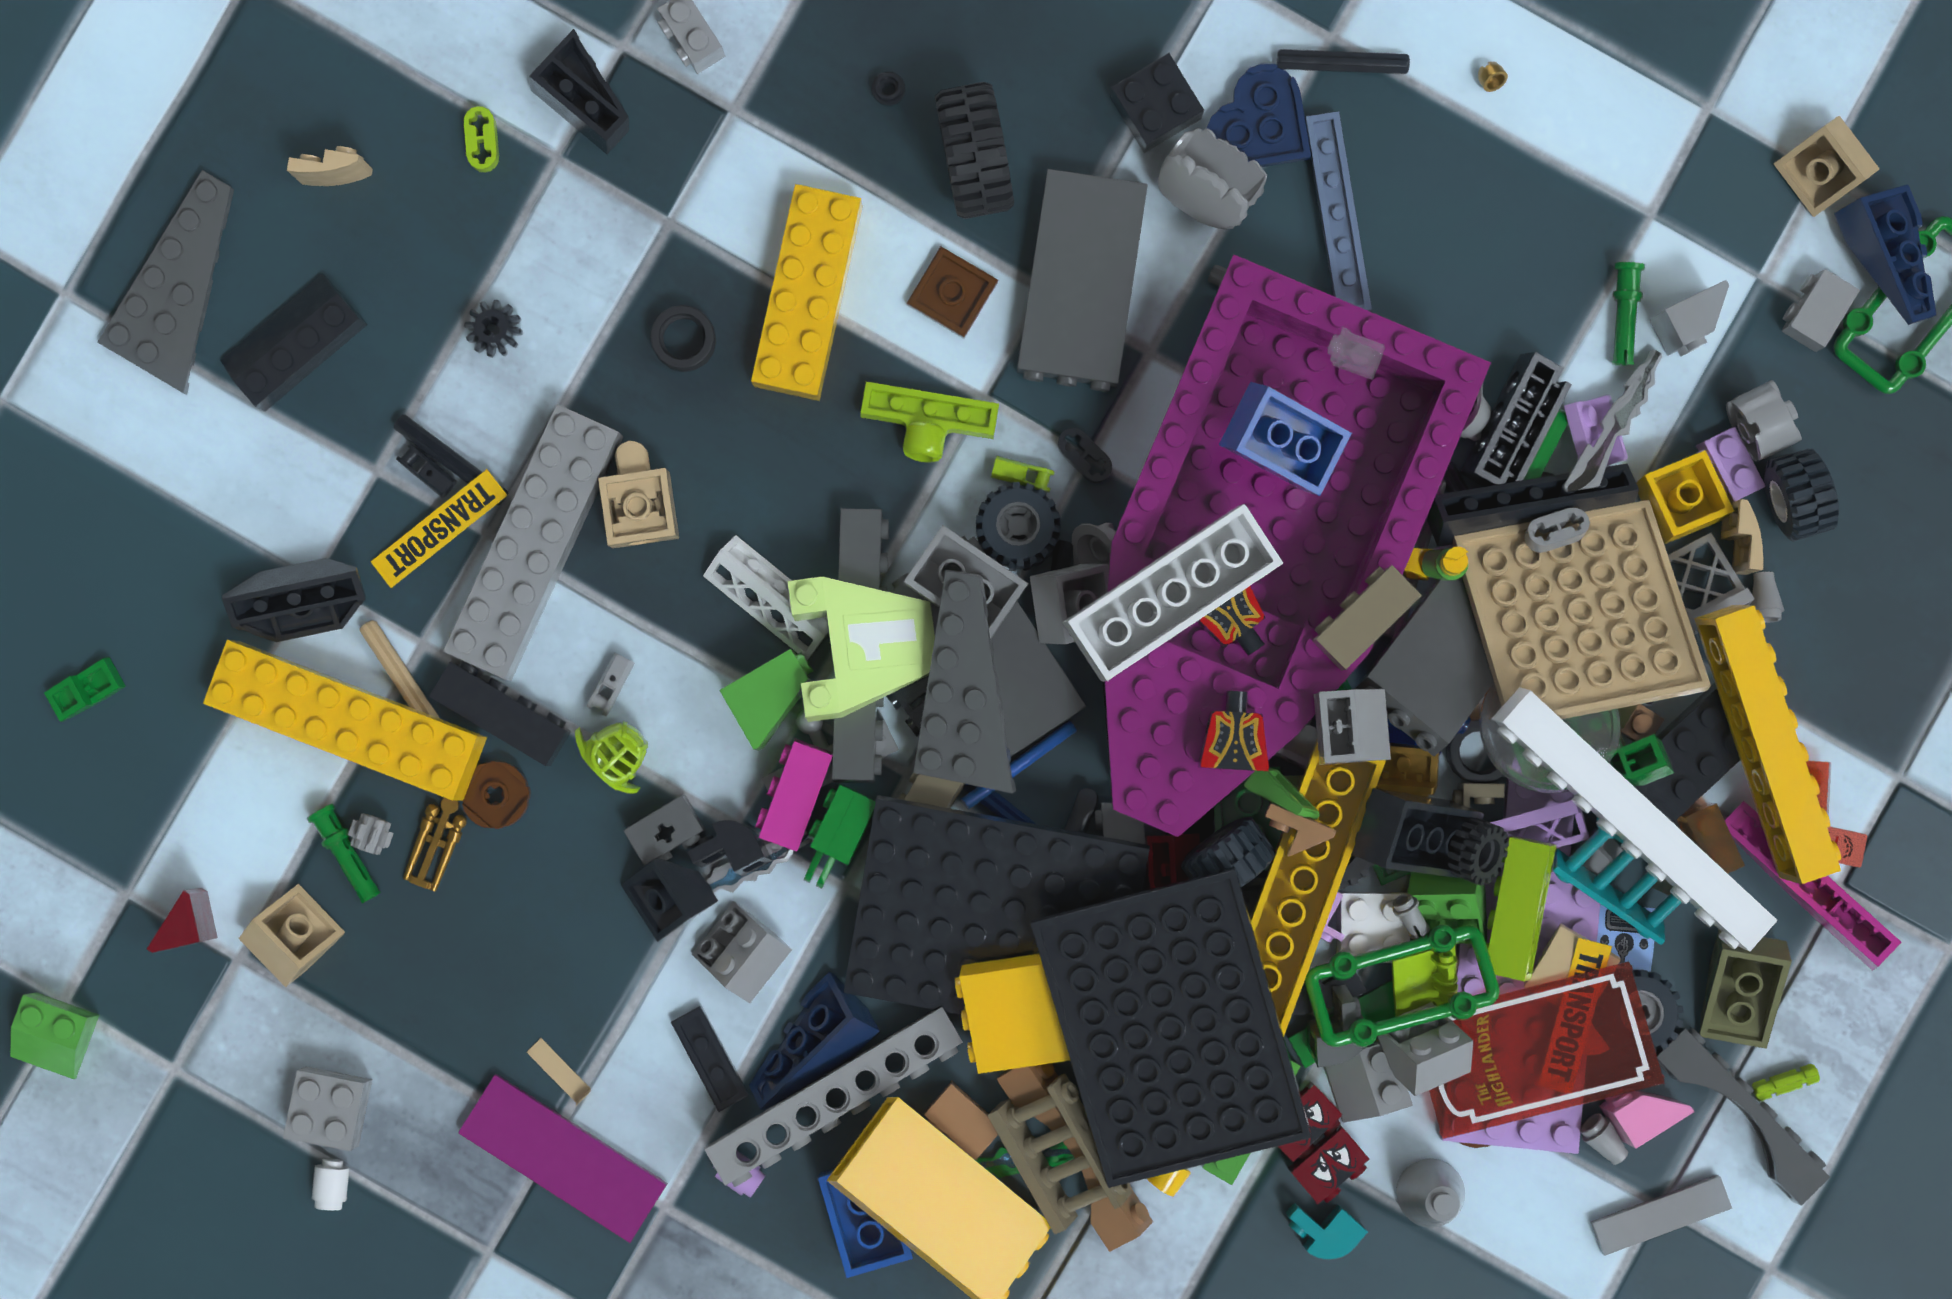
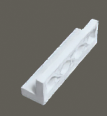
M737 535L720 549L703 575L798 654L802 652L807 660L829 634L827 617L794 621L788 581L792 580ZM720 564L731 572L732 580H726L716 572ZM744 588H750L757 593L759 602L750 600L746 596ZM770 610L779 611L783 615L785 623H778L772 618ZM796 631H803L813 639L809 647L798 639Z

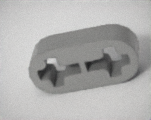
M1567 508L1536 518L1529 524L1525 532V543L1531 550L1541 553L1578 542L1584 537L1589 528V517L1581 509ZM1569 519L1573 524H1579L1576 531L1573 527L1563 528ZM1537 529L1542 534L1551 532L1545 541L1542 537L1534 536Z

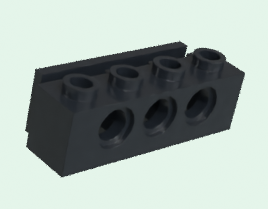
M1537 352L1520 354L1491 411L1489 422L1482 430L1480 440L1475 442L1460 472L1462 475L1484 487L1524 480L1572 385L1567 381L1557 382L1564 369L1563 367Z

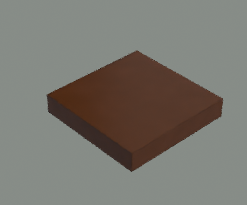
M940 246L906 304L965 339L998 284V279Z

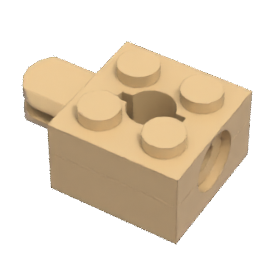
M636 441L622 443L617 447L615 453L618 475L598 478L608 546L620 548L679 539L670 472L666 468L651 470L648 451L642 444Z

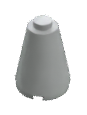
M1428 1158L1411 1164L1402 1172L1397 1182L1396 1195L1402 1212L1410 1221L1422 1227L1434 1228L1451 1222L1459 1214L1464 1204L1465 1188L1461 1176L1451 1165L1439 1159Z

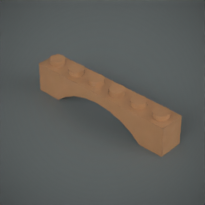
M1050 1063L1008 1069L997 1080L1014 1107L1021 1108L1050 1095L1047 1087L1058 1075L1053 1064ZM1057 1107L1034 1117L1052 1131L1067 1125ZM1074 1137L1063 1141L1074 1158L1084 1155ZM1091 1167L1082 1170L1088 1190L1101 1185ZM1131 1187L1130 1189L1133 1193L1117 1209H1114L1108 1197L1091 1204V1225L1109 1252L1136 1239L1153 1223L1146 1206L1140 1202Z

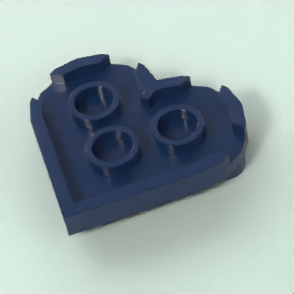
M1259 64L1249 68L1239 78L1235 86L1233 102L1221 106L1211 116L1207 128L1215 134L1216 139L1226 140L1230 145L1237 146L1240 152H1244L1247 155L1248 162L1255 160L1261 167L1310 160L1311 152L1301 92L1296 79L1291 77L1287 71L1278 68L1276 64Z

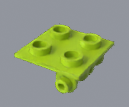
M1455 946L1446 953H1436L1430 949L1392 960L1395 1017L1430 1002L1435 1006L1447 1003L1449 998L1457 993L1458 977L1456 974L1457 959Z

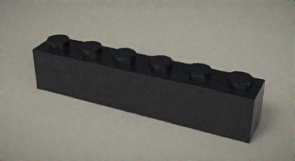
M1628 463L1606 467L1600 486L1583 490L1579 489L1586 486L1594 478L1598 468L1585 470L1580 477L1569 484L1567 492L1563 489V486L1571 473L1439 494L1434 498L1427 522L1437 547L1452 545L1454 536L1532 522L1536 518L1567 508H1578L1586 512L1634 503L1639 488Z

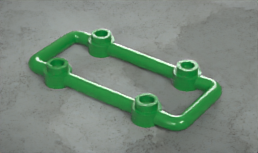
M1945 216L1937 217L1924 231H1919L1920 243L1926 245L1927 256L1923 257V259L1932 255L1936 250L1937 242L1935 238L1942 230H1945L1952 236V218ZM1880 287L1874 291L1861 308L1853 309L1845 315L1843 319L1844 329L1834 342L1833 349L1835 355L1878 391L1885 394L1895 393L1907 379L1918 377L1925 371V357L1952 325V304L1914 351L1905 352L1897 358L1895 362L1896 373L1889 381L1847 347L1854 337L1864 335L1871 330L1873 326L1872 315L1887 298Z
M1438 925L1431 929L1425 937L1355 956L1348 952H1339L1331 957L1329 963L1311 968L1305 978V986L1323 1042L1332 1047H1340L1352 1043L1356 1047L1364 1048L1371 1045L1377 1036L1450 1016L1456 1020H1466L1474 1015L1476 1009L1494 1004L1500 993L1484 936L1478 928L1471 925L1454 929L1447 925ZM1467 939L1471 940L1486 989L1485 993L1472 996L1467 992H1458L1452 995L1447 1003L1375 1023L1367 1019H1359L1354 1021L1348 1030L1338 1033L1333 1032L1319 984L1320 979L1332 976L1337 980H1347L1360 968L1430 949L1436 953H1446L1455 946L1456 942Z

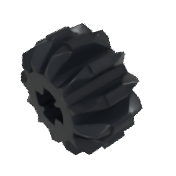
M494 300L491 309H489L487 303L482 301L480 302L482 310L480 314L473 309L469 312L475 319V322H465L464 327L473 331L466 336V339L469 343L476 342L474 350L478 353L486 349L487 356L493 358L496 348H498L501 355L506 356L508 351L505 345L509 343L514 348L518 346V343L512 336L523 335L521 328L513 327L521 322V317L519 315L511 316L513 307L509 304L501 309V302ZM489 324H497L498 328H500L499 333L495 335L493 332H490L487 329Z

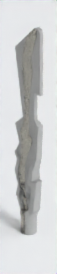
M1651 350L1645 361L1635 369L1623 385V388L1626 389L1623 395L1612 404L1600 422L1603 431L1594 447L1589 443L1586 445L1565 482L1563 489L1566 492L1600 486L1616 437L1629 434L1631 419L1641 414L1640 407L1648 401V389L1655 384L1656 367L1662 358V354L1659 351Z

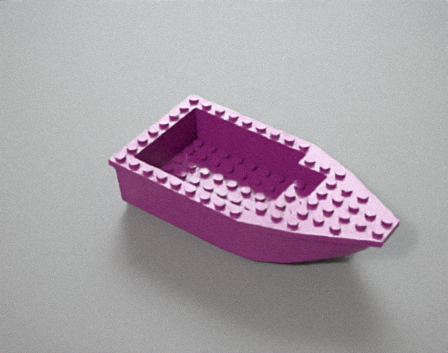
M1233 254L1111 542L1107 592L1242 504L1247 506L1283 564L1250 585L1265 615V619L1253 627L1265 645L1251 655L1247 656L1237 640H1234L1224 648L1221 647L1195 622L1110 680L1104 681L1113 810L1179 837L1255 772L1198 767L1209 714L1211 711L1226 712L1227 691L1248 692L1247 713L1263 715L1269 760L1297 736L1315 715L1314 694L1336 691L1370 653L1373 644L1346 670L1341 671L1312 641L1318 635L1314 629L1329 615L1334 620L1343 611L1339 605L1353 591L1360 595L1369 586L1365 582L1366 578L1379 566L1385 570L1393 565L1403 575L1491 362ZM1250 382L1268 386L1352 433L1321 496L1303 491L1219 446Z

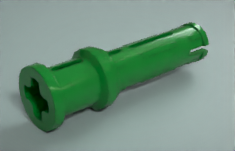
M1617 262L1614 268L1618 270L1617 287L1613 291L1612 296L1614 301L1617 302L1612 365L1634 366L1637 303L1643 299L1640 283L1641 271L1645 270V264Z
M332 803L306 819L308 823L314 824L323 839L321 842L323 848L331 850L348 881L356 891L360 902L363 904L381 892L373 882L353 846L350 845L351 842L348 839L350 837L348 835L349 830L341 825L334 813L335 806Z

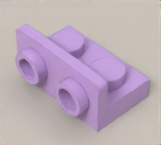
M1610 395L1588 401L1574 402L1564 406L1578 459L1586 445L1589 443L1594 447L1603 429L1600 426V422L1613 404ZM1616 414L1614 415L1615 424L1598 451L1587 462L1585 470L1599 468L1612 437L1620 430ZM1622 436L1616 437L1607 466L1627 460L1628 456Z
M1736 427L1730 428L1696 445L1699 452L1706 450L1730 503L1765 487Z

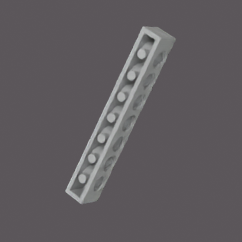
M943 1007L932 1010L704 1147V1150L724 1185L726 1186L732 1182L733 1186L736 1187L752 1177L749 1172L761 1164L766 1169L782 1159L779 1154L789 1147L796 1151L811 1142L812 1140L809 1135L820 1128L823 1133H826L841 1123L839 1117L851 1111L855 1115L871 1105L868 1099L878 1093L882 1097L891 1094L900 1088L898 1081L910 1075L912 1080L921 1076L929 1070L927 1064L939 1057L941 1062L954 1056L959 1052L956 1046L963 1043ZM921 1035H927L932 1040V1049L925 1055L917 1053L914 1046L916 1039ZM891 1053H899L903 1058V1066L897 1072H889L885 1066V1060ZM868 1070L873 1074L874 1083L869 1089L860 1090L855 1082L856 1076L859 1072ZM833 1088L841 1089L845 1096L843 1104L837 1108L829 1107L826 1103V1095ZM803 1106L812 1107L815 1111L814 1121L806 1126L800 1125L796 1120V1113ZM773 1124L782 1125L786 1131L785 1138L779 1143H771L766 1138L767 1129ZM750 1142L755 1146L756 1154L750 1161H741L736 1156L737 1147L741 1143Z

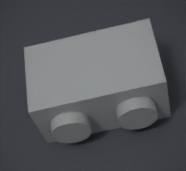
M1827 269L1816 275L1811 274L1806 279L1800 289L1804 293L1798 304L1792 303L1783 317L1786 324L1781 331L1814 352L1826 347L1860 291Z

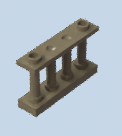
M1065 1073L1059 1075L1047 1087L1050 1095L1021 1108L1014 1107L1008 1098L1000 1102L987 1115L1054 1235L1065 1231L1078 1217L1076 1210L1106 1197L1109 1198L1114 1209H1117L1133 1193L1129 1183L1108 1188L1085 1107L1079 1098L1076 1086L1069 1081ZM1057 1107L1067 1125L1040 1137H1033L1025 1121ZM1074 1137L1084 1155L1052 1168L1042 1150ZM1091 1167L1101 1185L1069 1198L1059 1180Z

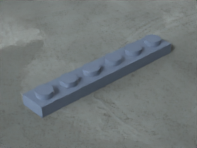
M1339 111L1306 116L1305 122L1311 152V163L1333 296L1371 311L1372 307Z

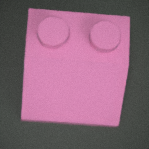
M1620 1088L1608 1093L1604 1097L1606 1102L1599 1105L1604 1115L1610 1119L1622 1142L1635 1149L1694 1113L1690 1105L1674 1098L1626 1088L1625 1090Z

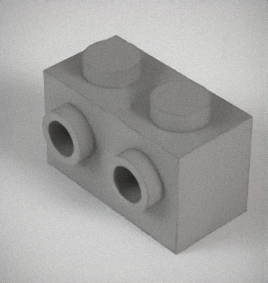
M670 0L657 8L662 18L657 23L667 39L673 36L679 47L675 51L685 67L691 64L696 73L699 74L726 57L721 44L692 0Z

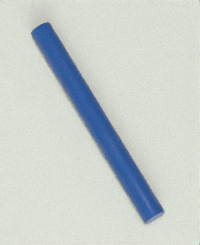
M1067 721L1010 763L1012 778L1077 732L1073 723ZM978 786L962 797L961 801L969 810L995 790Z

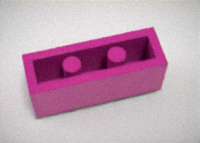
M796 738L792 746L785 744L779 760L780 764L785 765L780 778L773 776L767 793L773 799L768 810L761 809L755 827L761 829L759 838L798 851L833 752Z

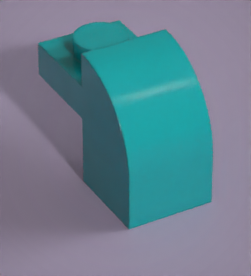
M1296 1203L1286 1212L1287 1216L1292 1220L1288 1226L1303 1239L1307 1234L1310 1236L1303 1244V1247L1308 1253L1317 1258L1337 1259L1351 1252L1368 1233L1357 1220L1339 1205L1333 1209L1321 1225Z

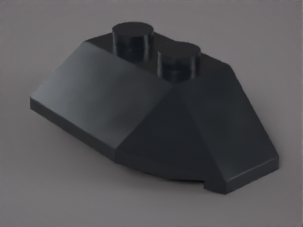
M327 558L258 572L222 595V601L232 628L243 629L253 635L274 642L343 629L359 606L366 600L357 567Z

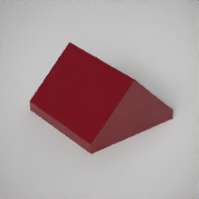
M203 888L183 890L147 947V950L154 953L218 938L208 891Z

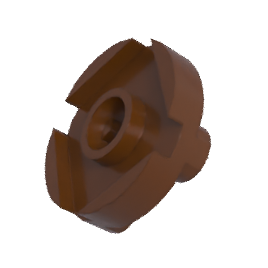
M492 761L476 766L462 803L463 809L475 824L484 828L501 829L513 825L522 818L529 806L531 789L523 773L509 763ZM500 786L503 789L501 795L504 799L501 803L495 801L491 804L488 801L491 795L487 791L490 787L497 789Z

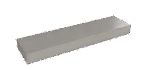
M1715 1175L1591 1221V1225L1601 1252L1606 1256L1733 1208L1721 1176Z

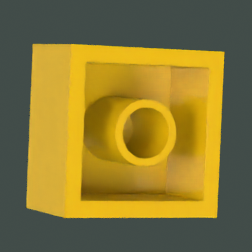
M1706 450L1650 472L1636 482L1641 501L1650 500L1664 544L1720 522L1734 512Z

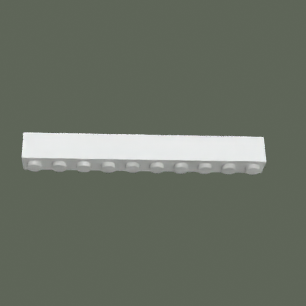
M1519 687L1493 716L1492 720L1500 726L1497 732L1511 744H1514L1516 741L1525 749L1522 755L1537 768L1542 765L1550 773L1547 778L1551 783L1562 791L1567 788L1574 795L1571 799L1572 802L1582 811L1588 814L1591 810L1599 818L1596 824L1610 836L1617 834L1624 841L1621 847L1635 859H1638L1639 856L1648 863L1645 869L1660 882L1665 879L1673 887L1670 892L1682 903L1687 904L1690 902L1697 909L1694 913L1695 916L1709 927L1714 924L1721 931L1719 938L1729 947L1735 950L1739 946L1747 951H1751L1777 922L1774 916L1531 690Z

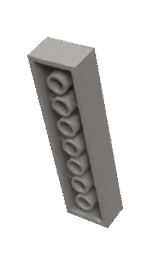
M556 405L443 652L502 679L512 681L600 489L598 478L606 476L616 449L623 439V436L618 431L563 406Z

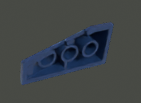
M828 972L806 994L800 1004L804 1007L794 1024L789 1022L783 1031L787 1034L777 1050L770 1051L749 1084L761 1110L766 1111L851 1058L879 1032L868 1008L855 995L844 993L845 985L833 973Z

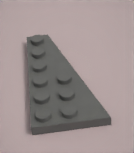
M203 170L98 340L99 344L186 395L190 384L188 380L192 365L194 366L197 354L195 350L199 332H202L213 284L212 275L220 254L221 236L223 229L226 228L234 193L233 188Z
M946 570L914 773L1014 793L1016 788L1014 779H1012L1010 750L1007 748L1004 729L1006 724L998 673L995 671L993 659L994 648L988 627L987 618L989 616L983 578L981 575Z

